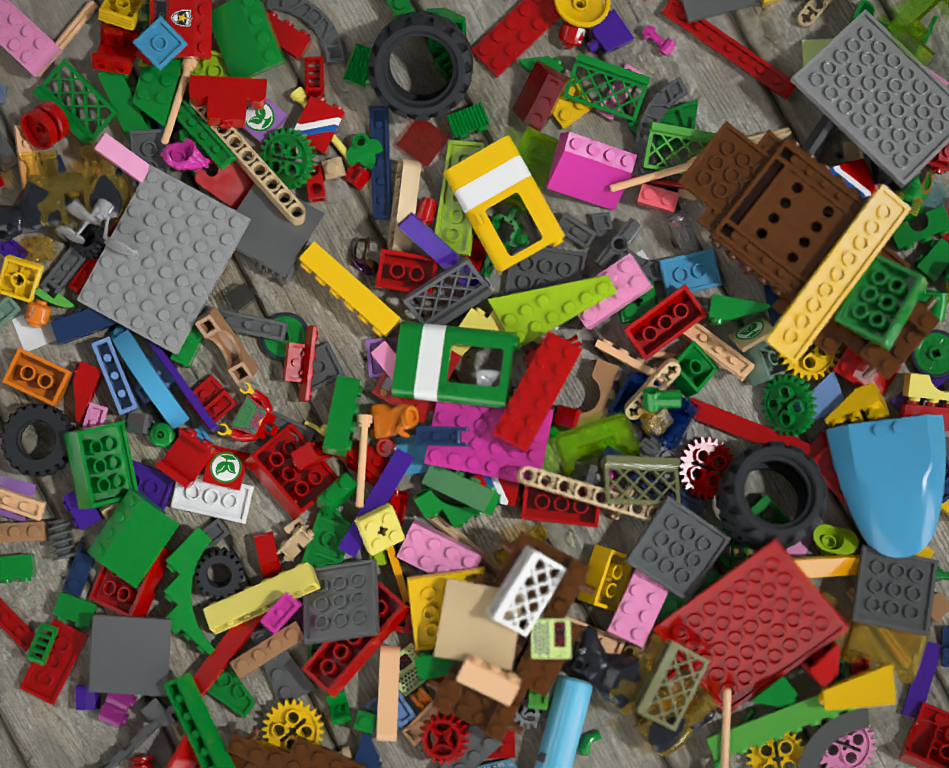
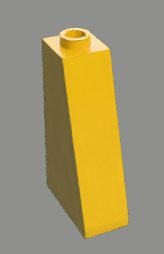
M886 662L822 687V693L819 694V704L823 705L825 711L896 704L893 665L890 662Z

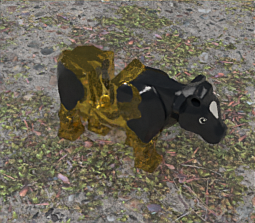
M98 141L92 145L77 147V152L85 159V168L80 172H59L57 150L38 152V155L36 151L18 153L19 160L26 166L27 183L16 198L14 205H0V242L7 243L21 234L50 231L59 225L70 227L65 196H68L69 199L81 198V194H83L86 211L89 214L92 213L91 211L99 198L105 199L112 204V208L108 213L111 216L109 221L121 218L130 202L122 170L101 154L99 157L94 150Z
M589 625L582 629L581 639L570 665L573 671L585 675L595 685L601 695L625 715L632 709L664 642L653 633L649 646L638 654L608 655L599 641L598 631ZM691 676L687 678L686 688L691 687L693 684ZM698 684L675 731L646 716L633 726L660 757H666L679 749L690 737L694 729L712 720L716 712L714 709L720 707L706 691L701 695L700 700L696 704L698 695L704 691L700 684ZM666 685L659 687L657 691L659 698L669 695ZM683 694L673 697L675 706L683 704ZM670 698L660 701L663 711L673 708ZM657 703L652 704L653 709L648 713L651 715L660 713ZM674 711L664 714L666 722L672 725L676 718Z

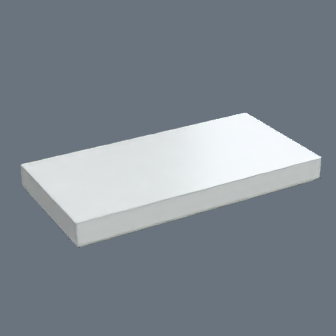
M199 474L190 488H185L176 482L170 507L246 524L254 486L242 484L241 490L203 482L204 475Z

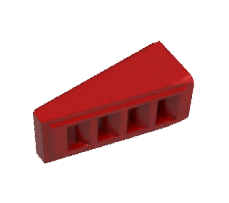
M324 56L305 57V93L307 98H310V96L316 97V95L325 97ZM320 64V67H309V65ZM309 72H320V74H309ZM310 80H320V82H310Z

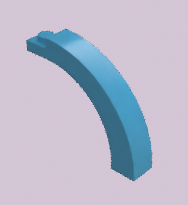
M120 325L109 334L119 353L170 426L176 429L188 421L189 417L184 408L152 366L130 329Z

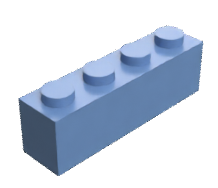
M106 337L91 344L118 412L121 416H125L129 412L132 413L141 408L117 348L112 341L113 339Z

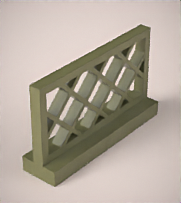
M606 455L600 461L601 468H603L605 504L660 506L665 499L664 494L668 489L674 494L675 501L681 504L678 473L680 458ZM609 470H614L620 475L615 482L609 477ZM628 471H633L638 476L634 483L625 475ZM646 472H652L657 479L651 483L644 475ZM665 473H673V482L671 484L662 477ZM622 478L630 485L625 492L617 485ZM640 479L648 486L644 492L635 485ZM658 480L667 487L662 493L654 486ZM613 487L621 494L618 499L610 498V490ZM633 488L640 496L637 499H631L626 493ZM651 489L658 497L656 500H650L645 493Z
M666 639L632 709L675 731L710 660ZM679 649L684 652L686 660L677 663L675 655ZM697 659L703 661L701 668L693 672L691 661ZM687 663L690 673L681 676L678 666ZM675 667L677 678L668 680L666 676L667 671ZM691 676L693 680L692 686L684 689L682 679ZM679 681L681 691L672 693L669 684ZM666 685L669 695L659 698L657 693L659 687ZM683 694V704L675 706L673 697ZM670 698L673 708L663 711L660 701ZM657 703L660 713L654 715L647 713L650 705ZM674 711L676 718L671 725L666 722L664 714Z

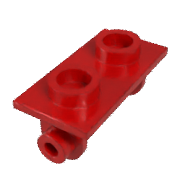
M395 490L388 504L393 506L402 527L410 493Z

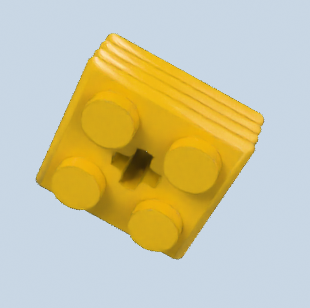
M104 0L99 8L98 20L104 21L106 24L122 27L124 30L133 31L146 10L147 0Z
M7 255L4 258L0 273V294L28 303L34 301L36 297L34 293L38 289L44 266ZM21 275L24 281L19 283L16 276Z

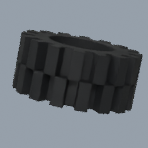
M88 223L80 234L85 239V242L83 244L73 242L75 251L89 260H95V257L100 258V254H102L106 247L105 240L103 239L104 229L97 224ZM94 237L92 244L89 245L91 239Z

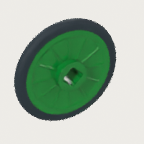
M290 312L277 313L269 318L288 323L286 334L288 333L289 340L283 342L260 337L261 345L266 354L280 362L285 361L287 342L305 344L306 327L308 325L300 316Z
M937 329L932 330L911 353V361L920 374L929 375L932 379L949 376L948 332ZM938 351L940 356L934 358L932 352Z

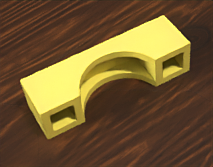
M905 372L903 396L909 397L910 401H920V398H927V402L939 403L940 399L946 400L945 403L949 404V390H938L932 384L929 375Z

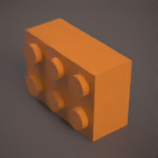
M18 347L2 382L54 407H59L74 374L61 366Z

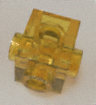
M40 235L33 237L28 243L29 248L27 251L31 253L29 257L38 263L43 261L47 264L56 255L55 251L58 248L52 245L55 241L46 235L43 238ZM43 245V250L38 251L40 246Z
M660 408V410L655 412L644 411L639 417L643 430L648 434L651 433L656 436L664 433L674 422L666 408Z

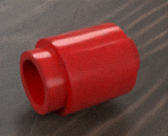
M422 197L415 215L428 226V224L433 223L437 210V201L432 198Z

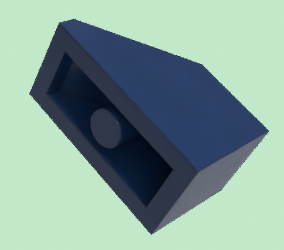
M364 732L354 760L369 766L368 768H381L380 754L369 733Z

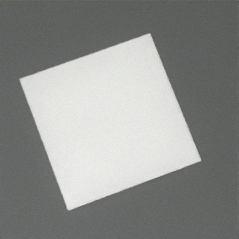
M24 315L12 319L24 350L31 351L56 341L50 323L52 322L51 319L42 328L28 325Z

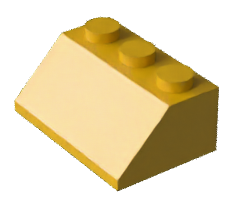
M595 544L588 564L591 566V569L586 576V583L596 587L593 595L581 590L577 599L615 612L633 568L632 565L624 561L627 554Z

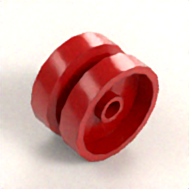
M45 100L39 103L33 109L24 113L20 119V126L25 138L32 146L40 150L49 149L56 142L65 138L70 132L67 116L52 101Z

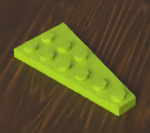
M604 275L491 298L488 301L507 332H516L517 336L520 337V348L618 291L610 277Z

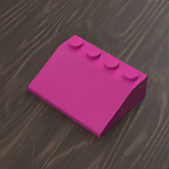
M572 132L560 133L545 188L614 211L624 189L611 192L610 185L630 179L637 155Z

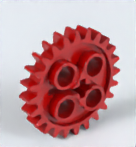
M699 437L698 441L695 439L691 440V444H685L687 450H680L683 457H677L681 461L678 473L682 478L679 479V482L685 483L682 489L689 488L687 494L694 493V498L701 496V499H707V497L714 499V495L718 490L717 483L720 476L732 462L730 459L734 456L733 454H727L730 448H723L724 442L718 443L717 438L711 440V437H705V439ZM700 451L703 454L702 460L698 458V453ZM716 458L719 459L718 467L715 465ZM693 461L698 465H705L706 468L711 470H717L720 472V475L713 471H707L706 468L694 466L691 464V462ZM694 469L697 472V476L695 479L692 475ZM710 476H712L714 479L712 485L709 482Z

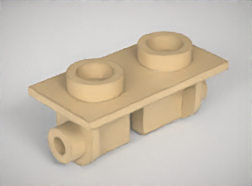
M309 525L297 526L292 532L293 536L289 540L285 539L279 545L280 550L277 554L284 553L283 558L287 562L293 561L302 551L297 545L300 544L305 548L313 540L314 532L310 529L306 530Z

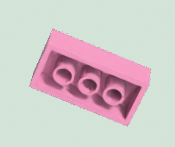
M0 0V45L36 78L59 54L61 49L9 0Z
M629 253L595 276L608 275L618 292L578 314L587 329L591 330L654 288L632 254Z
M415 519L397 554V558L430 574L478 568L484 552Z
M635 568L606 633L639 649L643 648L669 590Z

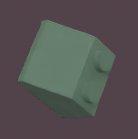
M765 341L756 344L745 352L739 351L741 355L755 364L754 369L748 374L752 386L778 377V375L792 372L791 370L785 371L787 365H781L784 359L778 358L781 354Z

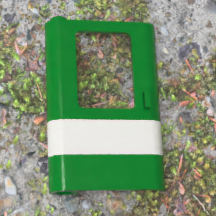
M402 321L392 381V396L506 409L513 352L516 348H519L520 337L517 336L516 332ZM464 345L502 349L504 355L499 386L491 387L448 382L447 377L452 346Z

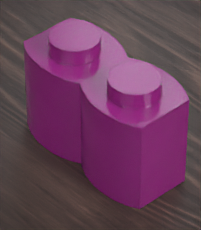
M108 693L97 719L117 728H120L121 725L125 726L129 718L127 711L129 707H134L137 697L133 694Z

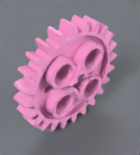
M869 728L852 731L840 737L838 740L845 742L847 739L848 744L860 748L861 751L857 752L848 747L843 748L842 745L834 742L833 744L837 747L836 752L830 755L826 751L820 764L826 763L825 768H865L864 763L871 764L868 757H875L870 753L871 750L877 749L872 746V743L876 742V739L871 738L874 732H868ZM856 734L862 736V741L859 744H854L853 737ZM848 752H853L855 756L851 762H847L845 759Z

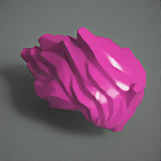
M189 138L185 139L183 143L176 142L166 145L160 153L165 162L178 171H185L186 169L198 171L202 167L208 168L210 159L204 158L196 148L195 142Z

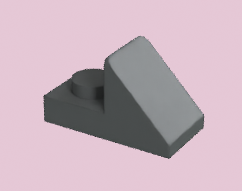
M576 462L572 479L594 486L599 467Z

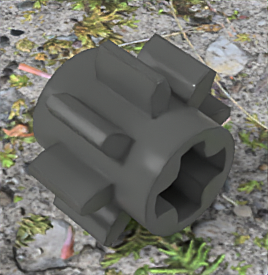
M645 437L637 448L641 451L639 456L656 457L661 450L658 446L660 442L653 437L650 440Z

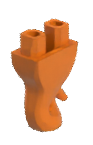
M389 403L376 404L368 409V415H372L374 421L370 434L372 437H376V439L394 437L397 433L408 438L410 435L404 430L415 427L419 420V413L416 407L411 404H399L396 407Z

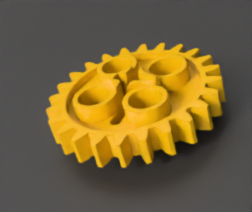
M815 346L809 351V354L805 355L796 364H792L782 355H779L778 358L784 359L781 365H787L786 372L792 370V376L798 374V379L805 377V381L808 382L811 378L813 381H816L818 377L822 379L825 377V374L831 373L829 368H834L835 364L833 362L839 360L834 355L840 353V351L836 350L831 357L826 354L822 356L818 352V347ZM806 359L811 362V368L806 367Z
M287 698L285 705L279 701L278 708L274 705L271 707L273 713L267 712L266 715L270 719L265 718L263 720L267 725L263 726L262 730L267 731V733L263 734L262 738H268L267 742L287 751H290L292 748L289 746L288 740H295L297 735L320 744L318 741H323L324 739L323 736L319 735L325 732V729L320 728L324 725V721H318L322 715H315L317 708L311 710V703L305 706L304 699L297 703L296 698L290 703ZM296 712L299 719H290L289 713ZM303 718H306V721L298 727L296 732H292L284 741L280 740L291 728H294ZM275 726H283L285 732L278 733L275 730ZM308 726L311 728L312 733L307 735L303 733L302 728Z
M790 732L784 734L785 737L774 741L772 738L766 741V745L772 749L770 756L762 755L761 748L763 746L758 748L755 746L749 747L748 749L752 751V754H746V757L751 758V761L747 762L746 765H752L753 768H765L766 765H772L774 768H777V763L772 761V758L775 757L773 742H776L778 755L783 758L780 761V768H783L786 762H791L794 768H797L805 746L799 745L802 739L795 740L796 733L789 736ZM784 742L791 746V751L787 754L782 753L780 750V746Z

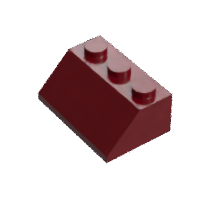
M537 60L512 110L523 123L541 132L546 128L571 78Z

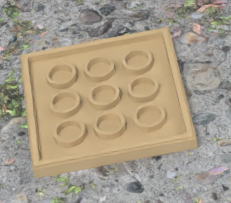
M447 579L434 656L465 661L468 654L477 655L489 664L493 663L502 669L512 670L518 632L501 622H497L485 613L498 593L499 587ZM522 593L515 595L514 604L523 601ZM523 606L515 608L517 616L521 615ZM512 609L506 611L502 618L505 620L513 618Z

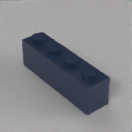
M83 308L72 311V315L66 316L63 314L55 317V321L50 322L59 345H64L120 325L118 322L92 308L86 310Z

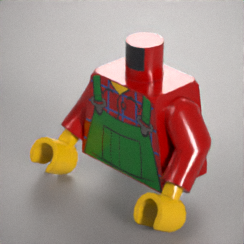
M244 382L249 386V390L239 389L242 393H249L251 396H246L230 426L233 429H229L226 424L222 423L220 425L226 427V432H217L221 436L230 435V438L244 443L256 441L258 438L265 439L267 434L274 436L278 431V426L274 424L276 415L272 412L273 407L269 398L257 389H252V385L249 382Z

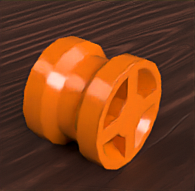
M422 686L418 688L416 694L410 696L421 710H424L426 704L434 700Z

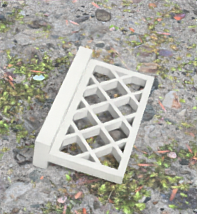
M526 546L485 613L497 622H501L520 634L527 636L567 569L531 547ZM538 558L542 559L544 567L535 570L534 565ZM558 568L560 571L556 577L550 578L549 570ZM545 572L546 580L537 583L536 574ZM532 576L534 584L525 587L524 581L526 577ZM547 584V592L540 595L538 587ZM535 588L536 597L527 599L526 591ZM522 593L523 601L514 604L515 595ZM537 601V608L529 612L528 604ZM524 605L526 613L517 616L515 608ZM512 609L513 618L503 619L504 613ZM527 618V624L524 629L519 628L518 620Z

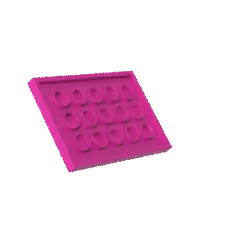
M437 402L432 426L469 427L468 432L462 431L461 443L468 442L469 447L428 446L424 464L518 482L516 472L519 468L528 466L542 470L554 410L549 411L530 448L525 453L492 435L505 409ZM527 470L522 473L524 480L527 481L530 478V472Z

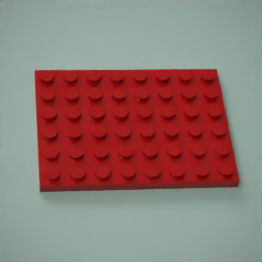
M774 538L654 625L653 630L664 643L666 639H669L710 660L699 684L722 711L723 692L726 688H729L731 690L732 712L849 630V625L778 540ZM678 649L675 656L680 662L686 660L684 652ZM699 659L691 661L693 672L701 668L703 661ZM686 663V664H683L684 667H685V668L689 671V673H690L688 664H687V663Z

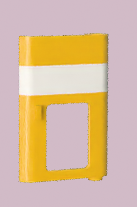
M509 135L443 172L445 179L498 274L549 245L555 247L564 242L562 238L565 237V234ZM514 193H519L541 232L542 239L514 256H510L488 218L486 210Z

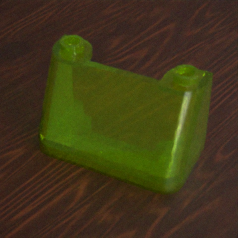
M622 413L561 432L555 439L564 477L572 479L576 462L602 455L607 445L625 456L639 457V445L630 420Z

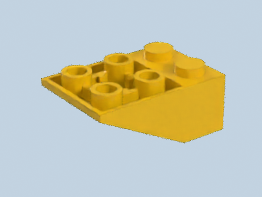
M872 382L855 389L825 419V422L831 429L848 424L888 420L891 417L885 399L876 384Z

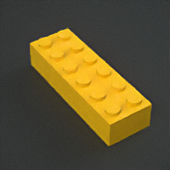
M315 241L299 257L301 261L300 266L309 275L314 273L316 275L314 277L315 280L323 287L327 285L330 288L328 291L337 300L341 297L344 300V306L351 312L355 310L358 313V318L365 325L370 323L373 326L372 331L380 338L382 336L387 338L402 322L396 313Z

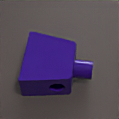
M612 9L601 23L592 28L591 35L594 39L589 41L586 46L591 53L601 48L605 54H609L631 44L634 41V37L617 12Z

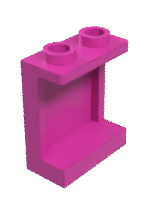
M286 592L260 622L276 634L303 605V602L298 598H293Z

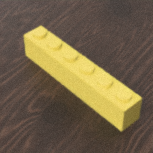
M308 562L300 563L289 571L280 572L278 576L262 580L260 584L248 586L242 592L230 594L224 600L212 602L208 607L203 608L209 629L218 634L268 612L286 592L297 599L321 587L314 568Z

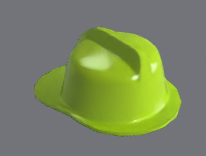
M822 524L813 532L815 545L825 555H849L854 553L859 546V539L856 534L846 528Z

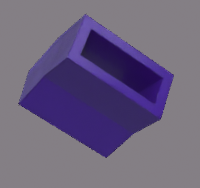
M89 685L75 686L76 710L100 709V692H89Z

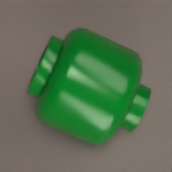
M162 422L155 424L149 432L152 444L161 448L172 445L176 436L174 429L169 424Z

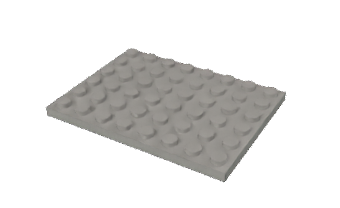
M866 9L790 80L901 188L949 143V89Z
M150 165L148 174L143 182L139 184L111 236L129 248L139 250L138 253L135 255H122L106 245L77 301L178 355L251 219Z

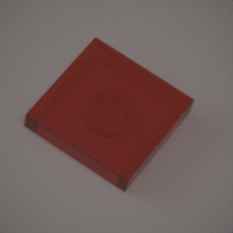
M415 120L397 143V146L428 168L450 137L427 120Z

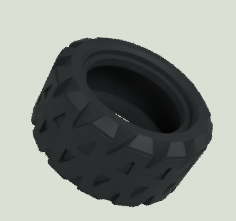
M413 11L402 14L382 29L372 47L368 61V76L371 87L374 89L379 101L398 116L406 119L409 117L416 121L439 118L459 105L470 86L473 73L471 45L465 33L447 17L439 16L438 13L429 11ZM414 36L429 37L440 42L447 49L453 63V74L443 88L431 94L419 95L408 92L395 81L390 69V55L393 49L407 38Z
M768 441L765 444L761 442L748 447L722 472L717 483L718 490L715 493L716 507L720 510L718 516L724 528L732 532L730 535L740 544L750 545V549L757 551L774 538L778 540L784 549L796 545L812 533L821 523V518L826 512L828 498H826L828 488L825 477H821L819 465L812 457L807 458L804 450L793 444L787 446L782 441ZM761 469L772 470L783 475L792 484L797 495L798 505L796 515L791 523L782 525L771 524L763 521L753 513L745 496V483L750 472Z

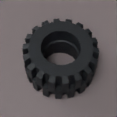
M214 547V550L208 549L205 554L202 553L195 568L196 584L198 588H201L202 593H207L208 597L211 598L212 596H215L216 599H220L221 596L227 598L229 594L233 595L235 590L241 587V582H243L242 562L232 550L228 551L225 547H222V549ZM216 563H222L230 568L231 574L223 582H214L208 577V569Z

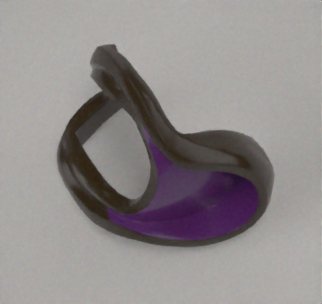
M369 236L353 241L350 257L352 263L361 272L373 275L378 271L379 265L376 261L368 258L370 243L373 242V239ZM358 243H364V253L362 258L358 259L356 256Z

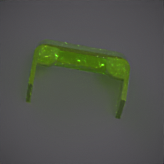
M913 0L886 27L926 67L935 53L922 42L927 35V29L920 20L941 0ZM942 0L949 7V0Z

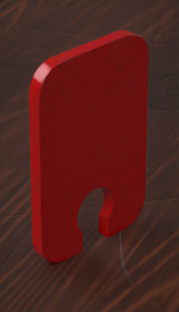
M207 156V158L210 159V163L215 164L213 160L209 156ZM234 162L223 171L217 166V173L214 176H208L201 168L195 174L197 184L234 209H238L254 184V181Z

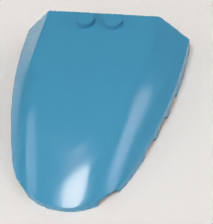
M922 415L848 424L827 429L826 435L829 451L840 489L846 500L847 507L854 518V522L868 545L880 554L891 558L910 557L923 550L936 531L944 492L946 445L943 415Z

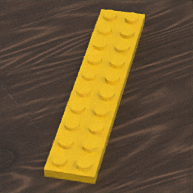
M880 184L764 341L792 364H796L911 208L886 186Z

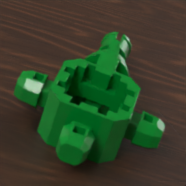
M512 206L507 212L508 216L498 214L493 219H490L496 232L501 227L500 223H504V221L514 225L513 229L515 231L511 233L510 241L507 240L506 243L502 241L506 250H512L517 245L528 246L530 239L523 234V224L516 221L517 218L519 219L521 209ZM486 253V260L479 273L490 278L494 265Z

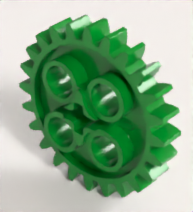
M293 127L275 129L274 133H269V138L264 139L266 145L260 146L264 152L259 153L263 157L262 160L289 190L300 188L301 184H307L306 179L312 178L309 172H315L312 165L317 164V162L313 161L317 154H312V150L315 147L309 146L312 140H305L307 134H301V130H294ZM274 155L280 156V157H281V156H285L286 158H292V159L297 158V159H301L302 162H299V161H290L289 159H283V158H282V159H279V158H275Z
M791 373L778 375L772 381L767 382L768 387L763 388L766 394L761 395L765 401L760 404L765 406V409L761 412L767 414L764 420H770L768 426L774 425V431L780 430V435L796 436L805 433L806 429L811 428L810 423L815 422L812 416L818 415L814 408H817L818 405L813 402L817 400V397H812L814 390H808L810 383L804 385V378L798 379V375L792 376Z

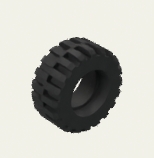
M31 403L25 407H19L15 413H11L8 416L9 420L7 423L4 422L2 426L4 431L0 433V439H2L0 446L1 450L5 453L3 455L4 458L10 462L12 468L25 475L45 477L54 475L59 470L62 471L65 465L70 463L64 433L75 431L76 429L70 422L71 419L62 410L44 403ZM35 422H44L50 425L56 434V445L53 451L44 458H33L22 447V435L25 429Z

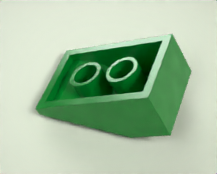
M712 294L709 298L705 320L710 321L709 324L721 326L723 323L765 312L770 308V304Z

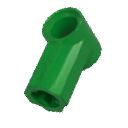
M646 387L643 389V409L648 412H655L660 410V408H681V390H660L657 387Z

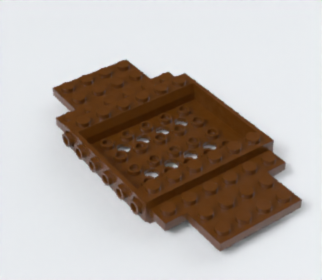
M725 121L678 183L708 206L696 222L711 233L708 237L711 239L710 243L718 249H724L727 252V257L733 261L738 260L745 271L748 273L752 271L757 275L756 279L759 282L773 288L772 292L779 297L784 296L790 305L869 199L863 198L861 192L855 187L850 188L845 184L846 180L840 175L835 176L831 173V169L826 164L817 162L812 153L809 151L804 152L799 148L800 144L794 139L789 140L786 138L783 141L768 130L761 140L755 144L729 122ZM798 182L802 185L803 190L801 193H794L792 191L794 183ZM782 198H788L791 201L789 208L784 209L781 207L780 200ZM824 207H831L833 209L832 217L827 218L823 215ZM770 213H776L779 216L778 223L772 224L768 221ZM813 222L821 224L822 229L820 232L815 233L811 230ZM764 228L767 231L765 239H759L756 236L757 229ZM801 237L809 239L810 245L807 248H802L799 245ZM886 245L878 253V255L905 268L910 266L909 263ZM794 252L797 254L798 260L796 263L788 262V253ZM845 297L844 300L841 302V304L838 306L839 309L841 308V306H842L843 302L845 301L846 297Z

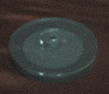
M932 182L931 191L924 202L923 213L926 214V212L944 205L947 212L949 210V188L942 183Z

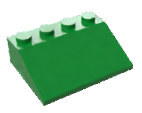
M230 0L212 10V30L230 77L252 78L287 63L262 0Z
M877 254L850 290L834 320L872 343L890 350L925 289L927 281L924 276Z
M124 420L64 433L79 509H92L122 501L129 489L138 491Z
M129 489L87 552L100 564L137 588L179 526V523L145 494Z

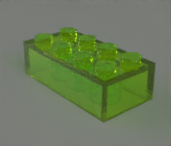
M527 126L517 150L538 188L542 191L550 173L559 139ZM514 193L502 200V202L529 213L519 193Z

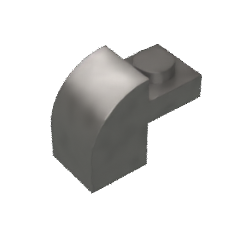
M156 697L141 710L150 722L158 720L161 724L160 726H168L178 721L173 715L176 713L173 705L167 708L159 697Z

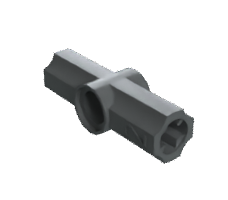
M630 217L594 263L602 270L613 265L643 229L640 223ZM617 240L622 241L624 248L616 249L614 242Z

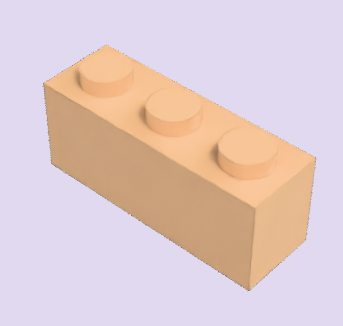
M470 654L467 655L456 679L510 706L521 683V679L515 673H507L501 670L498 665L489 664L483 661L481 657Z

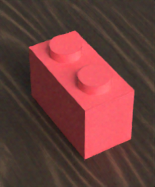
M643 183L636 205L673 215L680 193Z

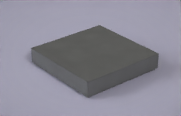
M329 342L315 347L316 358L313 361L314 377L311 380L310 386L312 392L336 381L337 375L345 376Z

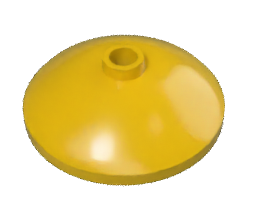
M554 0L558 13L565 21L583 28L593 27L601 23L610 9V0Z

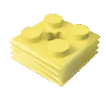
M388 503L355 519L366 550L371 555H375L405 540L394 508ZM382 526L383 529H382V531L379 533V532H378V531L380 530L379 527Z

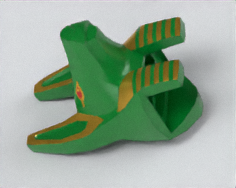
M932 171L926 173L922 183L917 175L903 188L895 182L893 193L911 208L902 222L912 220L923 212L925 199L932 188Z

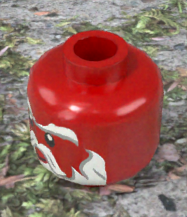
M564 22L559 31L558 39L563 42L562 46L573 49V46L581 45L585 29Z

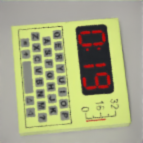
M537 619L531 628V658L571 659V619Z
M412 642L400 651L399 690L405 697L426 681L418 680L414 658L418 657L417 653L420 652H415V646Z

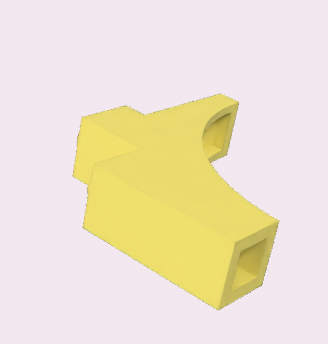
M472 307L459 326L506 331L494 309L489 317H486V312L479 307L476 309ZM541 335L533 341L540 345L544 337ZM453 345L451 350L463 356L472 346Z

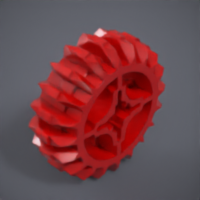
M438 712L436 716L430 715V720H424L426 726H420V730L424 733L418 734L419 738H423L418 744H424L425 747L421 749V752H428L426 755L427 759L433 756V763L439 759L440 765H443L445 761L448 765L452 763V760L454 762L459 761V757H464L465 755L463 751L469 749L465 745L470 743V739L465 738V736L470 735V732H464L467 724L461 726L462 719L459 718L456 721L454 714L450 718L449 715L445 713L442 715L441 712ZM437 723H446L451 726L447 730H443L435 725ZM431 731L433 736L435 737V743L433 745L430 739ZM455 731L457 732V735H458V744H457V745H456V742H455L454 739H453V734H454ZM447 734V737L445 739L446 741L440 743L443 739V735ZM444 746L447 749H451L453 752L450 754H444L437 750Z

